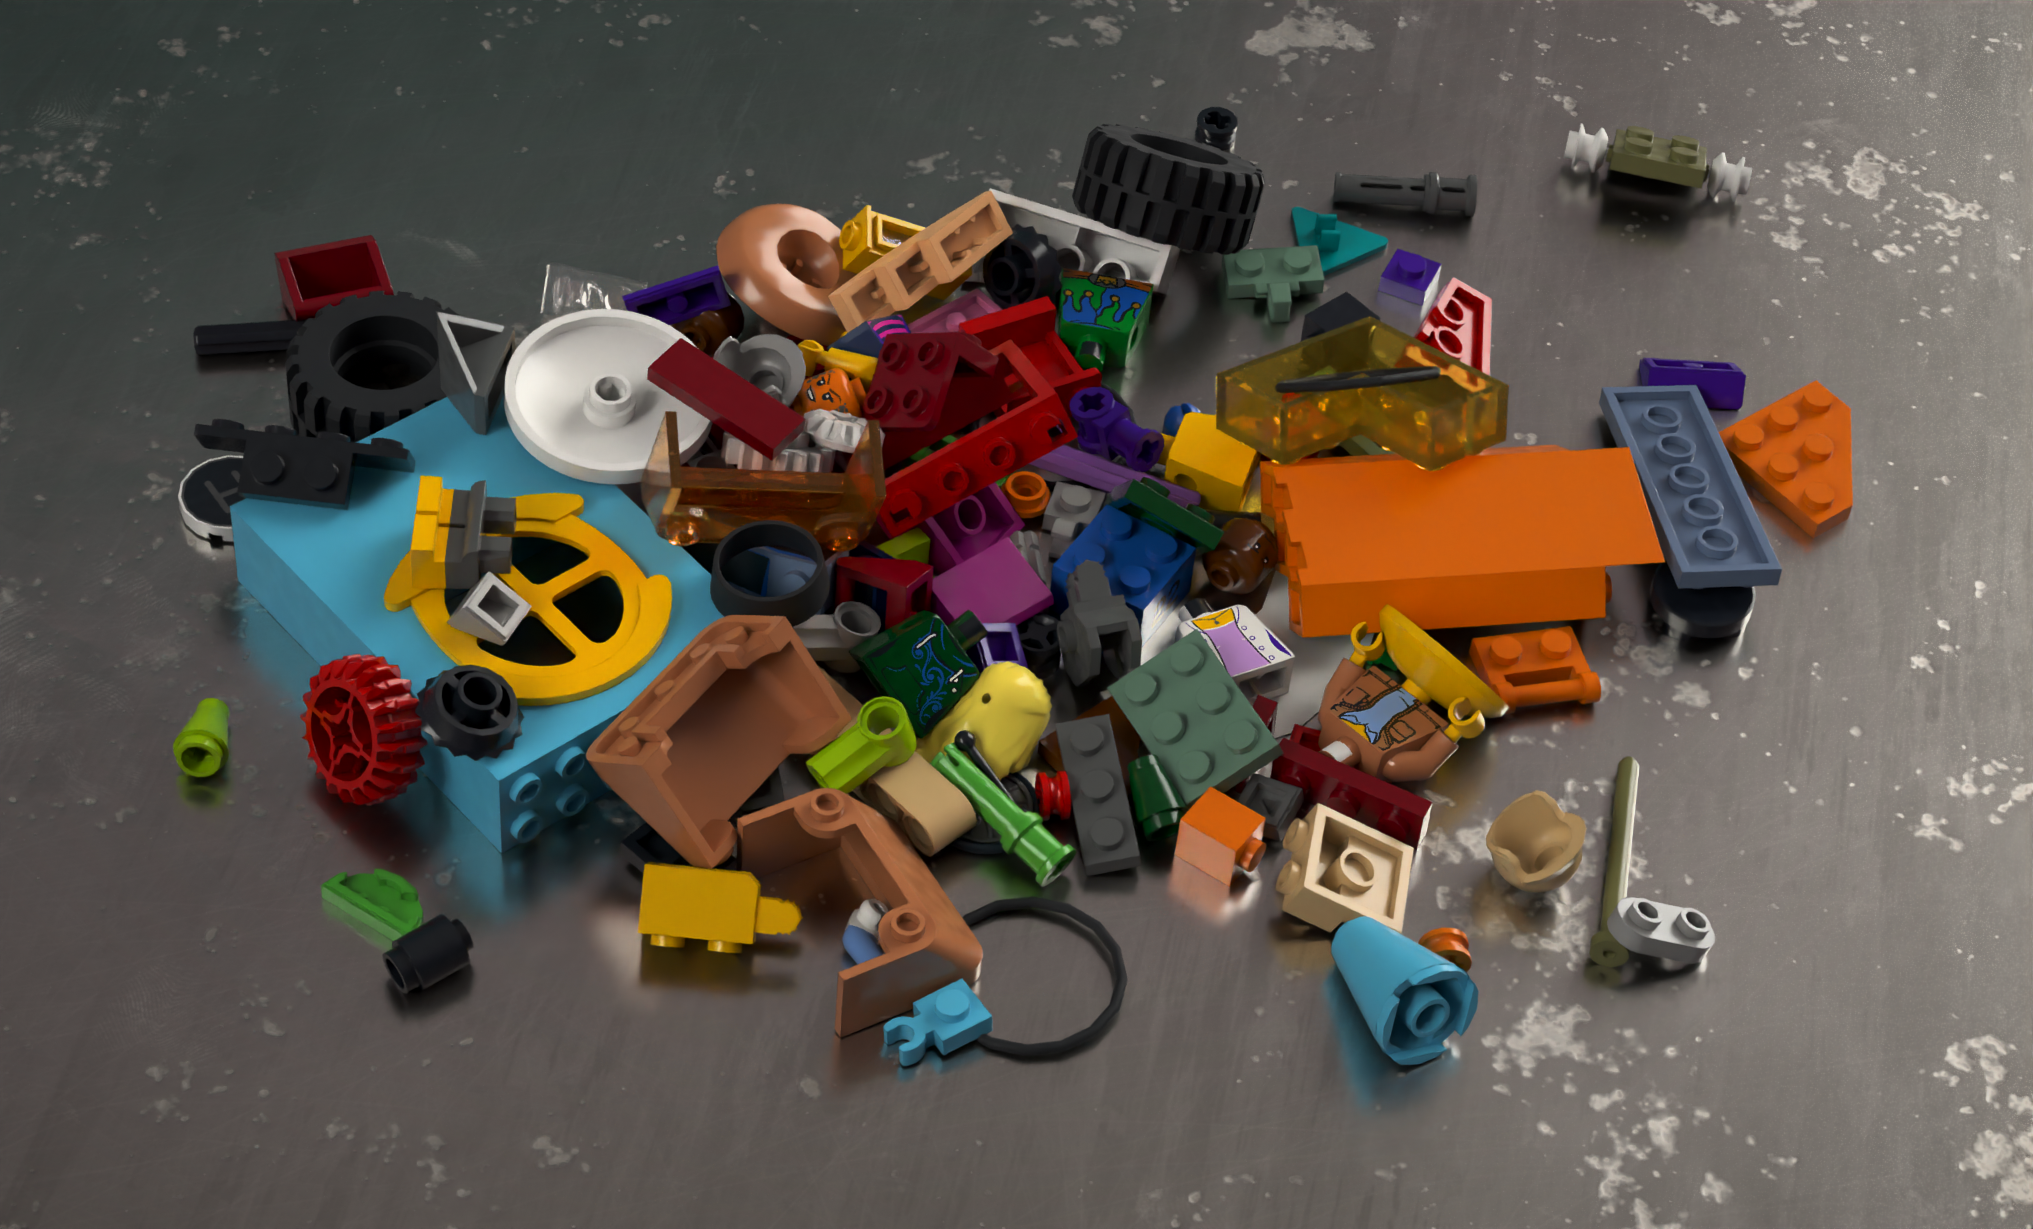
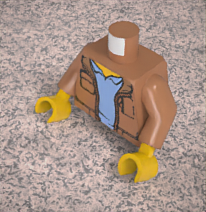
M1366 622L1358 623L1351 632L1354 652L1349 660L1343 657L1324 690L1318 713V721L1322 726L1318 741L1321 750L1318 753L1387 783L1424 781L1430 778L1459 748L1456 742L1461 737L1474 738L1481 734L1485 725L1484 717L1481 711L1478 710L1470 719L1461 721L1470 712L1472 706L1468 697H1459L1449 706L1448 717L1451 721L1449 725L1447 721L1373 665L1367 671L1363 669L1366 661H1374L1383 655L1385 641L1381 631L1372 645H1361L1360 642L1366 636L1368 626Z

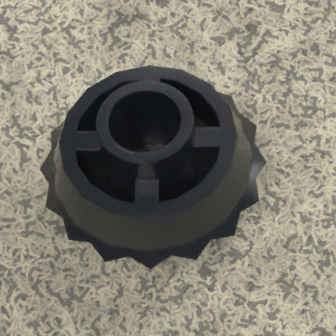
M1016 224L1011 228L1013 234L987 253L984 258L983 279L986 289L992 299L1004 309L1046 296L1055 304L1056 293L1062 288L1059 279L1062 267L1057 262V250L1049 245L1047 235L1038 234L1033 226L1023 228L1021 225Z
M464 665L456 666L450 670H443L438 676L427 679L425 688L417 693L420 703L415 713L422 719L421 730L432 735L435 746L448 748L454 757L467 755L474 761H478L484 756L497 759L503 750L513 749L515 738L523 735L521 722L524 716L518 707V699L513 688L502 676L488 668Z

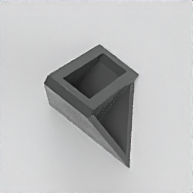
M436 311L441 390L474 432L486 435L504 395L507 366L516 350L515 327Z

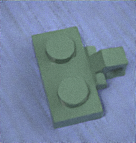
M1317 245L1245 249L1236 254L1222 255V270L1228 299L1266 298L1271 323L1290 322L1291 296L1323 293L1324 276Z

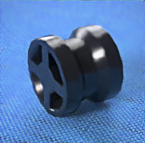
M1037 613L1016 625L1028 669L1038 679H1047L1054 675L1060 667L1061 660L1057 636L1058 621L1054 617L1043 613Z

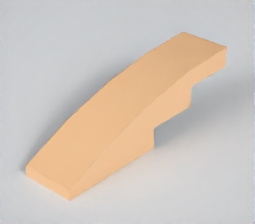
M986 191L901 243L828 295L846 331L849 333L865 321L887 317L895 311L906 310L939 284L952 282L1013 234V231L992 191Z

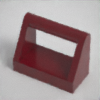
M372 235L274 253L281 297L295 321L315 318V314L321 308L328 304L335 307L340 304L342 298L356 294L357 298L369 296V292L384 291V295H394L377 242Z
M840 557L836 560L833 615L837 606L841 603L855 602L856 581L887 591L885 630L924 610L930 612L934 566L916 560Z

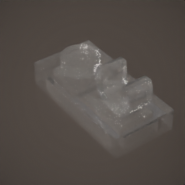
M551 262L547 265L540 313L561 317L566 314L592 309L627 311L622 296L646 289L648 282Z

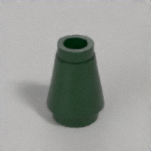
M1147 755L1133 760L1127 765V769L1130 775L1129 781L1136 828L1144 831L1148 841H1158L1178 834L1180 819L1186 814L1188 808L1164 767L1160 764L1158 756Z

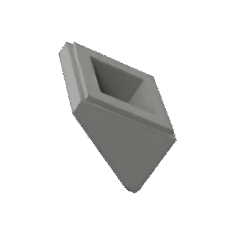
M488 571L471 588L446 623L455 629L503 646L532 606Z

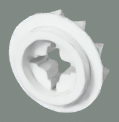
M823 409L804 413V418L806 419L804 431L810 434V439L818 444L854 454H868L871 450H878L883 446L885 434L882 432V429L877 424L868 422L866 418L852 416L850 413L845 414L835 410L826 411Z

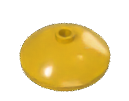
M1388 604L1379 612L1380 628L1384 635L1387 653L1396 667L1407 677V680L1401 686L1427 706L1431 700H1434L1445 709H1449L1450 704L1455 699L1468 697L1472 707L1465 716H1473L1476 711L1480 710L1484 718L1503 717L1509 710L1508 705L1491 688L1406 616Z

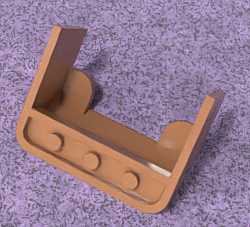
M832 788L816 789L738 818V863L736 864V871L752 872L757 879L841 847L876 900L881 901L888 908L889 912L881 918L878 926V941L886 954L838 972L835 1031L840 1038L913 1009V1002L963 978L968 986L979 978L983 958V950L979 941L900 826L892 818L844 792Z

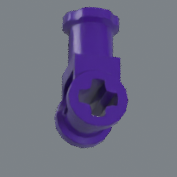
M1090 387L1077 392L1071 398L1069 404L1071 415L1078 421L1080 427L1077 433L1079 447L1084 452L1100 454L1109 461L1114 460L1120 455L1126 459V463L1131 469L1141 472L1148 471L1158 462L1164 448L1162 434L1156 430L1143 429L1131 421L1129 409L1115 401L1113 394L1109 390L1102 387Z

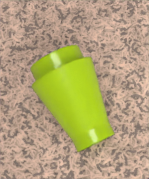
M206 698L200 701L196 712L173 743L176 762L187 774L196 777L210 776L222 768L228 760V719L230 710L223 701L216 698Z

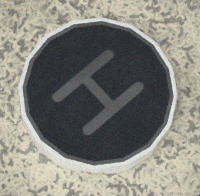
M226 455L206 460L191 469L181 481L178 494L179 509L185 524L198 535L209 538L210 533L222 536L223 541L234 542L230 506L245 499L241 498L237 493L243 456Z

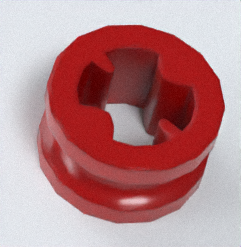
M1057 771L1056 776L1052 778L1047 777L1045 772H1037L1035 793L1036 797L1040 800L1038 806L1043 821H1049L1050 816L1054 814L1058 815L1061 820H1069L1071 794L1066 771Z

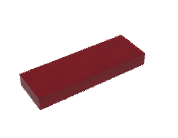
M682 338L648 367L647 380L771 461L804 431L806 420L804 417Z

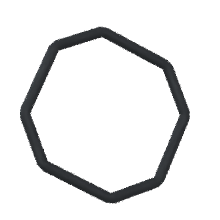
M1437 366L1332 373L1282 380L1276 384L1275 390L1278 393H1300L1382 387L1437 379L1440 377L1441 369Z

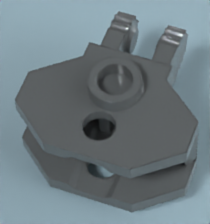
M1086 559L1074 568L1075 571L1067 575L1068 579L1065 581L1067 586L1065 588L1068 589L1066 594L1069 607L1060 615L1061 621L1057 624V636L1065 670L1076 687L1087 686L1092 678L1100 674L1101 652L1104 654L1106 666L1117 680L1141 666L1142 637L1134 611L1126 606L1123 594L1111 595L1108 578L1104 576L1106 571L1103 570V565L1101 566L1099 561L1095 562Z

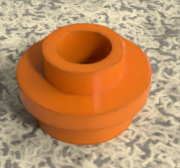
M1020 471L1012 474L1001 487V491L1020 518H1034L1042 515L1051 497L1045 480L1040 475L1029 471Z

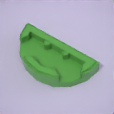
M376 868L374 869V874L359 873L347 877V872H342L321 885L323 899L392 941L423 924V909L419 902L418 892L404 877Z

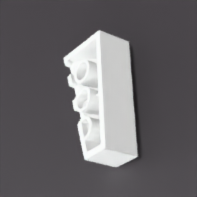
M989 189V191H992L1011 228L1016 224L1021 225L1023 228L1033 226L1038 234L1047 235L1049 245L1057 250V262L1062 269L1066 268L1154 284V292L1167 294L1181 250L1180 248L1152 242V240L1142 237L1138 238L1126 234L1124 231L1107 227L1104 223L998 190ZM985 256L972 265V276L965 282H984L983 261Z

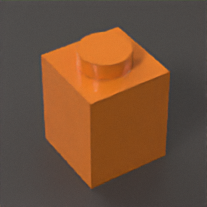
M1210 786L1180 819L1174 855L1230 887L1244 870L1250 873L1260 863L1266 850V843L1262 842L1266 818Z

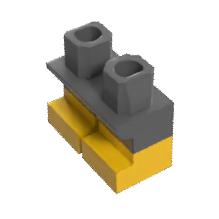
M421 475L410 549L413 588L471 589L481 579V573L489 571L491 573L511 574L512 537L486 536V533L515 534L517 519L516 498L487 497L486 480L475 482L471 486V490L443 489V477Z

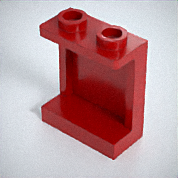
M1048 296L959 323L958 332L968 333L979 338L982 341L981 347L987 351L1011 339L1056 391L1068 417H1072L1069 404L1071 398L1077 392L1090 387H1101L1102 374L1096 367L1083 371L1056 333V307ZM1013 373L1004 378L1007 386L1019 381ZM1027 392L993 412L998 418L1033 398Z

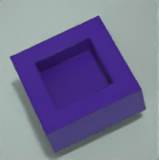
M1397 248L1381 275L1378 291L1423 306L1439 279L1442 264Z

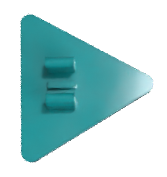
M1294 207L1291 210L1297 246H1318L1323 276L1387 248L1388 239L1386 237L1338 221L1337 214H1319L1302 207Z

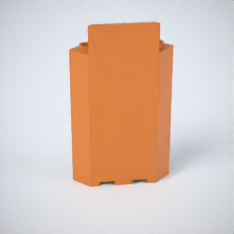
M1536 445L1260 461L1261 512L1274 519V537L1278 547V562L1275 565V570L1288 577L1289 629L1302 638L1351 635L1353 628L1361 622L1367 623V633H1380L1379 612L1386 604L1402 613L1422 630L1606 618V603H1609L1612 597V582L1605 566L1665 562L1629 447L1568 450L1557 445Z

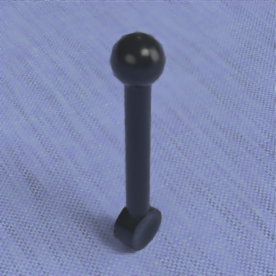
M967 730L958 732L954 739V744L958 749L966 752L977 768L1021 810L1027 812L1028 810L1024 806L1018 805L976 748L974 734Z

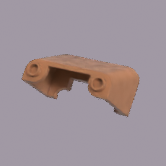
M729 615L714 621L704 628L593 741L586 752V758L597 775L690 865L713 869L725 862L734 851L733 846L737 841L738 834L731 822H728L733 814L790 754L810 753L811 755H816L838 738L840 731L852 718L786 616Z

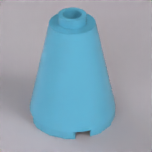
M1363 916L1349 920L1337 930L1332 942L1331 954L1382 1052L1401 1065H1418L1434 1059L1445 1052L1447 1049L1443 1046L1442 1042L1454 1031L1460 1036L1463 1035L1477 1010L1479 992L1475 983L1463 968L1371 917Z

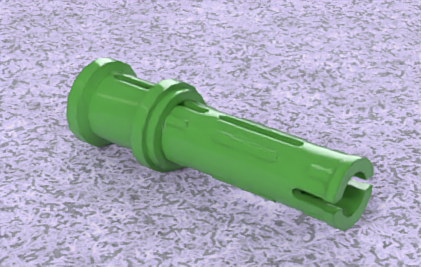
M954 743L944 747L947 755L944 756L940 751L930 764L967 797L974 811L1002 836L1000 840L1002 849L1008 855L1015 853L1037 874L1035 880L1038 884L1044 887L1054 881L1072 862L1077 853L1076 849L1070 844L1063 846L1042 826L1043 818L1037 812H1024Z

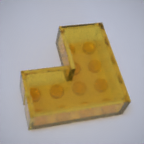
M1368 316L1217 373L1216 429L1281 465L1294 464L1302 457L1322 449L1334 448L1340 442L1361 434L1381 445L1383 449L1395 452L1410 460L1423 470L1436 471L1445 468L1447 464L1465 458V455L1480 454L1485 449L1506 441L1509 385ZM1437 366L1441 369L1440 377L1437 379L1382 387L1300 393H1278L1275 390L1276 384L1282 380L1332 373ZM1361 373L1348 379L1366 378L1370 376Z

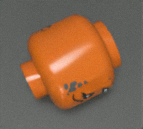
M833 368L805 379L792 405L795 412L804 417V413L823 409L826 411L835 410L845 414L850 413L852 416L862 418L861 409H863L864 399L867 394L860 377L850 381L843 369Z

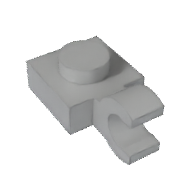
M1056 482L1044 513L1042 529L1050 530L1051 537H1054L1048 556L1060 558L1104 508L1106 493L1078 485Z

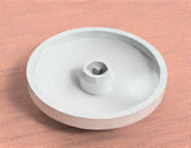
M592 309L555 318L529 334L517 347L509 361L504 386V408L507 421L518 441L532 456L549 468L569 477L599 484H630L665 475L687 462L700 449L709 435L713 422L647 380L648 367L680 338L694 347L696 346L670 325L647 315L630 311Z

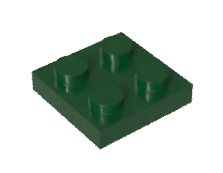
M1143 477L1140 482L1132 479L1114 487L1104 506L1108 504L1195 547V556L1215 550L1224 534L1223 530L1212 525L1215 517L1209 512L1190 503L1187 504L1186 508H1183L1168 499L1170 491L1166 487L1147 477Z

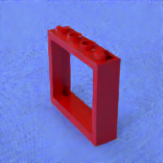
M1011 339L989 350L990 353L999 358L993 377L952 378L938 424L933 430L929 432H883L885 434L883 446L881 449L870 451L873 460L868 463L863 454L840 451L853 478L892 538L1078 437L1056 391ZM1013 373L1019 381L1007 386L1004 378ZM1028 392L1033 398L880 482L876 474ZM1056 426L1062 433L1050 438L1047 430ZM906 508L910 516L896 523L890 511L892 514H895Z

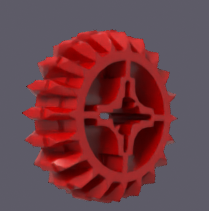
M353 654L343 656L342 659L333 660L327 665L320 666L319 674L310 678L309 685L311 691L303 694V701L307 706V711L300 715V718L306 724V734L301 738L308 741L310 752L307 759L314 760L317 765L316 778L326 779L329 794H339L343 803L353 802L357 805L366 804L370 806L395 799L398 795L406 793L408 785L417 782L418 774L416 769L425 765L420 749L428 744L421 734L422 719L415 713L420 701L413 698L410 693L411 680L401 679L399 666L388 665L384 656L375 657L369 654L363 656Z

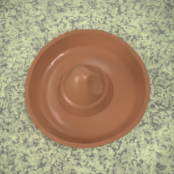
M766 204L745 211L723 229L716 245L718 266L729 287L743 303L779 329L803 340H814L820 345L829 346L837 341L843 332H846L828 295L857 274L843 270V249L839 245L841 230L821 214L808 208L792 204Z

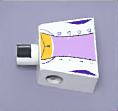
M1203 598L1192 599L1183 605L1179 611V618L1182 623L1177 627L1175 643L1195 629H1198L1251 705L1254 704L1258 695L1271 699L1289 693L1295 656L1246 606L1237 604L1213 612Z

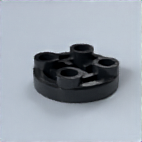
M1666 560L1656 569L1650 587V600L1654 610L1666 622L1667 633L1680 641H1688L1694 637L1720 638L1740 636L1744 633L1747 622L1750 619L1756 598L1754 587L1678 589Z

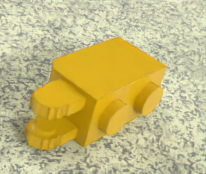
M655 862L644 864L638 933L651 934V945L684 948L685 938L708 940L707 950L742 953V943L753 944L756 941V933L776 935L780 932L782 935L784 933L790 935L792 931L795 932L798 929L797 926L804 917L801 915L800 905H796L795 901L791 902L789 899L783 901L782 898L760 896L761 883L752 872Z

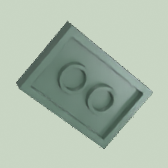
M1195 629L1107 687L1152 755L1158 756L1160 764L1164 767L1188 809L1196 803L1210 786L1224 793L1284 754L1276 739L1198 629Z

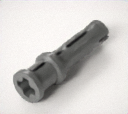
M1336 172L1333 201L1334 203L1353 202L1378 205L1420 206L1426 214H1434L1436 210L1464 211L1466 216L1474 217L1478 181L1477 175L1472 174L1467 179L1439 177L1437 172H1429V174L1424 175V179L1341 174V172Z

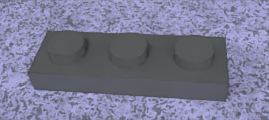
M1109 714L1055 724L1064 771L1068 775L1071 806L1086 876L1141 866L1139 848Z

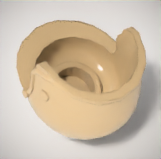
M1535 790L1532 793L1517 798L1499 814L1486 835V846L1491 852L1494 866L1509 884L1526 892L1545 893L1562 887L1577 872L1582 861V846L1587 828L1585 821L1580 816L1567 812L1564 813L1559 808L1555 799L1546 792Z

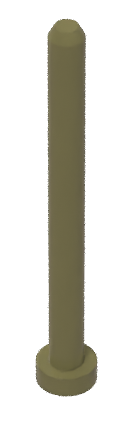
M1630 756L1624 757L1619 761L1617 767L1600 932L1591 938L1589 951L1590 957L1594 962L1607 967H1617L1626 963L1630 951L1612 936L1607 926L1608 917L1620 900L1627 896L1639 776V764L1635 758Z

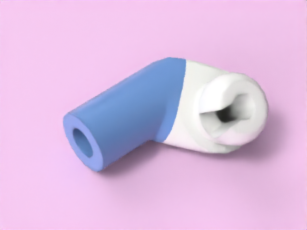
M876 899L863 901L860 909L853 911L842 938L845 950L857 965L885 954L878 946V926L881 918L889 911L881 901Z

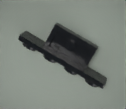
M227 419L212 420V425H195L194 436L204 448L244 453L237 490L241 498L348 510L355 466L413 473L416 461L410 451L403 448V443L392 439L373 438L371 439V444L350 442V437L344 434L327 431L319 432L318 438L297 436L298 432L294 429L278 425H268L265 427L264 432L245 430L243 424Z

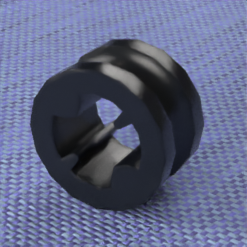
M1210 107L1202 110L1197 117L1195 140L1198 143L1219 148L1221 151L1230 149L1236 141L1238 118L1230 110L1221 107Z

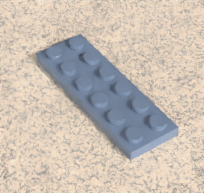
M1697 385L1602 387L1599 405L1617 447L1630 448L1660 547L1678 589L1739 586L1748 588L1778 585L1782 572L1781 565Z

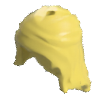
M1009 661L991 664L984 669L959 702L944 715L934 728L922 739L918 738L916 740L917 746L915 751L928 763H931L940 751L946 756L947 753L944 751V747L954 743L958 732L967 730L974 734L976 748L1000 781L1002 778L1007 777L1009 772L1013 774L1021 771L1028 766L1033 751L1051 716V697L1043 685V680L1038 679L1033 672L1019 664ZM961 751L974 764L969 755Z

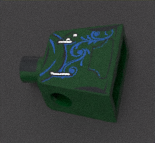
M969 609L947 626L937 614L924 610L860 643L848 652L881 697H892L902 703L915 736L922 739L979 678L980 673L966 652L984 639L988 632L977 616Z

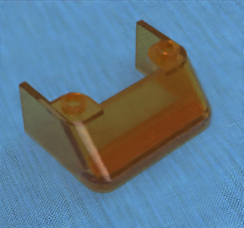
M665 411L641 478L642 502L657 535L675 546H688L696 542L720 543L730 532L745 524L762 520H778L789 522L805 529L813 535L820 546H827L832 551L843 552L852 550L868 536L886 498L879 421L868 420L845 473L680 467L676 412Z

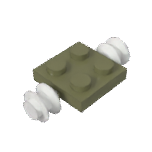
M1583 123L1580 124L1579 132L1569 131L1564 158L1572 159L1571 169L1579 161L1589 163L1591 173H1594L1603 165L1604 157H1606V162H1610L1609 170L1702 189L1703 182H1706L1708 178L1707 189L1712 198H1715L1720 190L1730 192L1732 202L1735 203L1737 194H1747L1752 168L1744 166L1745 157H1742L1736 165L1727 163L1725 153L1722 152L1713 160L1711 169H1709V165L1706 164L1707 147L1699 146L1700 142L1694 138L1675 135L1672 137V140L1654 137V132L1647 128L1628 126L1626 131L1616 130L1613 145L1609 144V148H1607L1608 136L1602 127L1596 135L1586 134Z

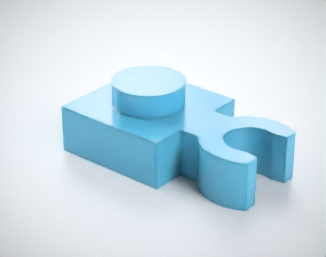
M963 978L913 1002L914 1018L907 1016L896 1017L888 1021L883 1027L884 1042L887 1046L894 1044L898 1040H909V1042L899 1046L900 1063L903 1066H907L921 1060L925 1055L926 1048L934 1044L945 1055L979 1038L982 1034L993 1031V1019L990 1012Z

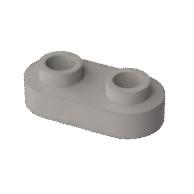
M1626 897L1620 900L1607 919V926L1612 936L1625 948L1640 954L1693 964L1702 961L1715 943V934L1709 920L1703 913L1693 908H1682L1653 902L1645 898Z

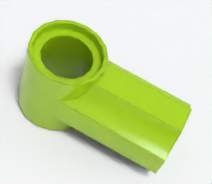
M887 696L876 697L866 702L860 709L857 717L858 722L806 762L809 772L821 788H832L848 794L883 766H899L909 760L917 746L916 736L901 702ZM896 728L893 732L887 735H879L882 731L886 729Z

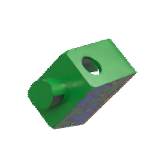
M1063 268L1060 281L1062 288L1059 290L1057 308L1058 336L1083 371L1096 367L1101 372L1103 366L1119 369L1126 367L1148 326L1154 284Z

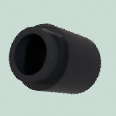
M439 914L392 942V949L383 953L382 957L394 983L403 993L407 994L416 988L422 992L470 964L468 951L473 949L474 945L469 932L459 919L456 918L450 921L445 915Z

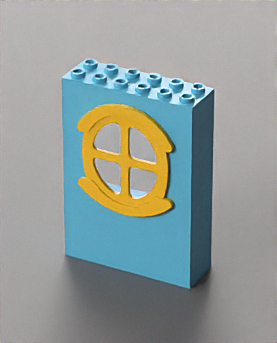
M504 395L486 435L475 433L448 397H445L356 442L371 444V439L373 438L396 440L403 443V448L410 451L416 462L413 473L355 466L348 510L245 498L230 506L237 577L246 590L320 666L327 665L333 660L342 659L343 656L360 654L361 656L369 654L375 657L384 656L388 665L399 666L401 679L411 680L410 693L416 699H418L417 693L425 688L427 679L436 677L443 670H450L456 666L476 665L485 667L499 674L513 688L518 699V707L524 716L521 722L523 735L515 738L513 749L503 750L497 759L484 756L478 761H474L467 755L454 757L448 748L435 746L432 735L421 730V734L428 744L420 749L425 765L419 768L502 854L519 843L532 840L540 831L562 818L577 814L586 804L612 790L597 775L586 758L588 748L704 628L724 616L717 610L711 598V574L615 484L587 482L561 474L537 460L521 445L507 421ZM421 475L443 477V489L471 490V486L475 482L486 480L487 497L516 498L517 519L515 534L486 533V536L512 537L511 574H492L532 606L523 619L528 616L539 619L576 656L572 661L562 665L533 666L510 662L491 655L478 646L484 639L455 629L446 623L450 615L445 602L469 589L413 588L410 549ZM557 542L573 546L583 551L589 557L583 563L543 584L531 583L514 567L517 563ZM601 576H608L616 582L620 590L624 612L615 635L606 642L595 643L589 640L553 603Z

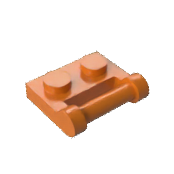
M1571 626L1472 638L1469 653L1480 679L1508 705L1509 710L1505 714L1514 713L1518 707L1578 700L1581 704L1597 703L1601 699L1599 677L1596 672L1590 670Z

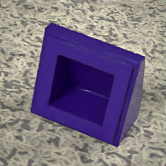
M982 623L988 635L966 652L979 673L981 674L991 664L1007 661L1028 669L1016 624Z

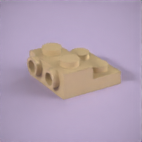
M1317 803L1302 820L1299 818L1295 819L1289 826L1283 841V848L1292 852L1291 860L1283 866L1276 882V891L1285 894L1282 910L1330 933L1341 922L1345 923L1358 917L1367 916L1401 934L1414 848L1320 803Z

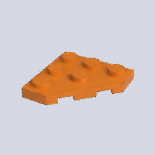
M1817 380L1719 432L1738 475L1813 539L1849 518L1853 506L1851 408Z

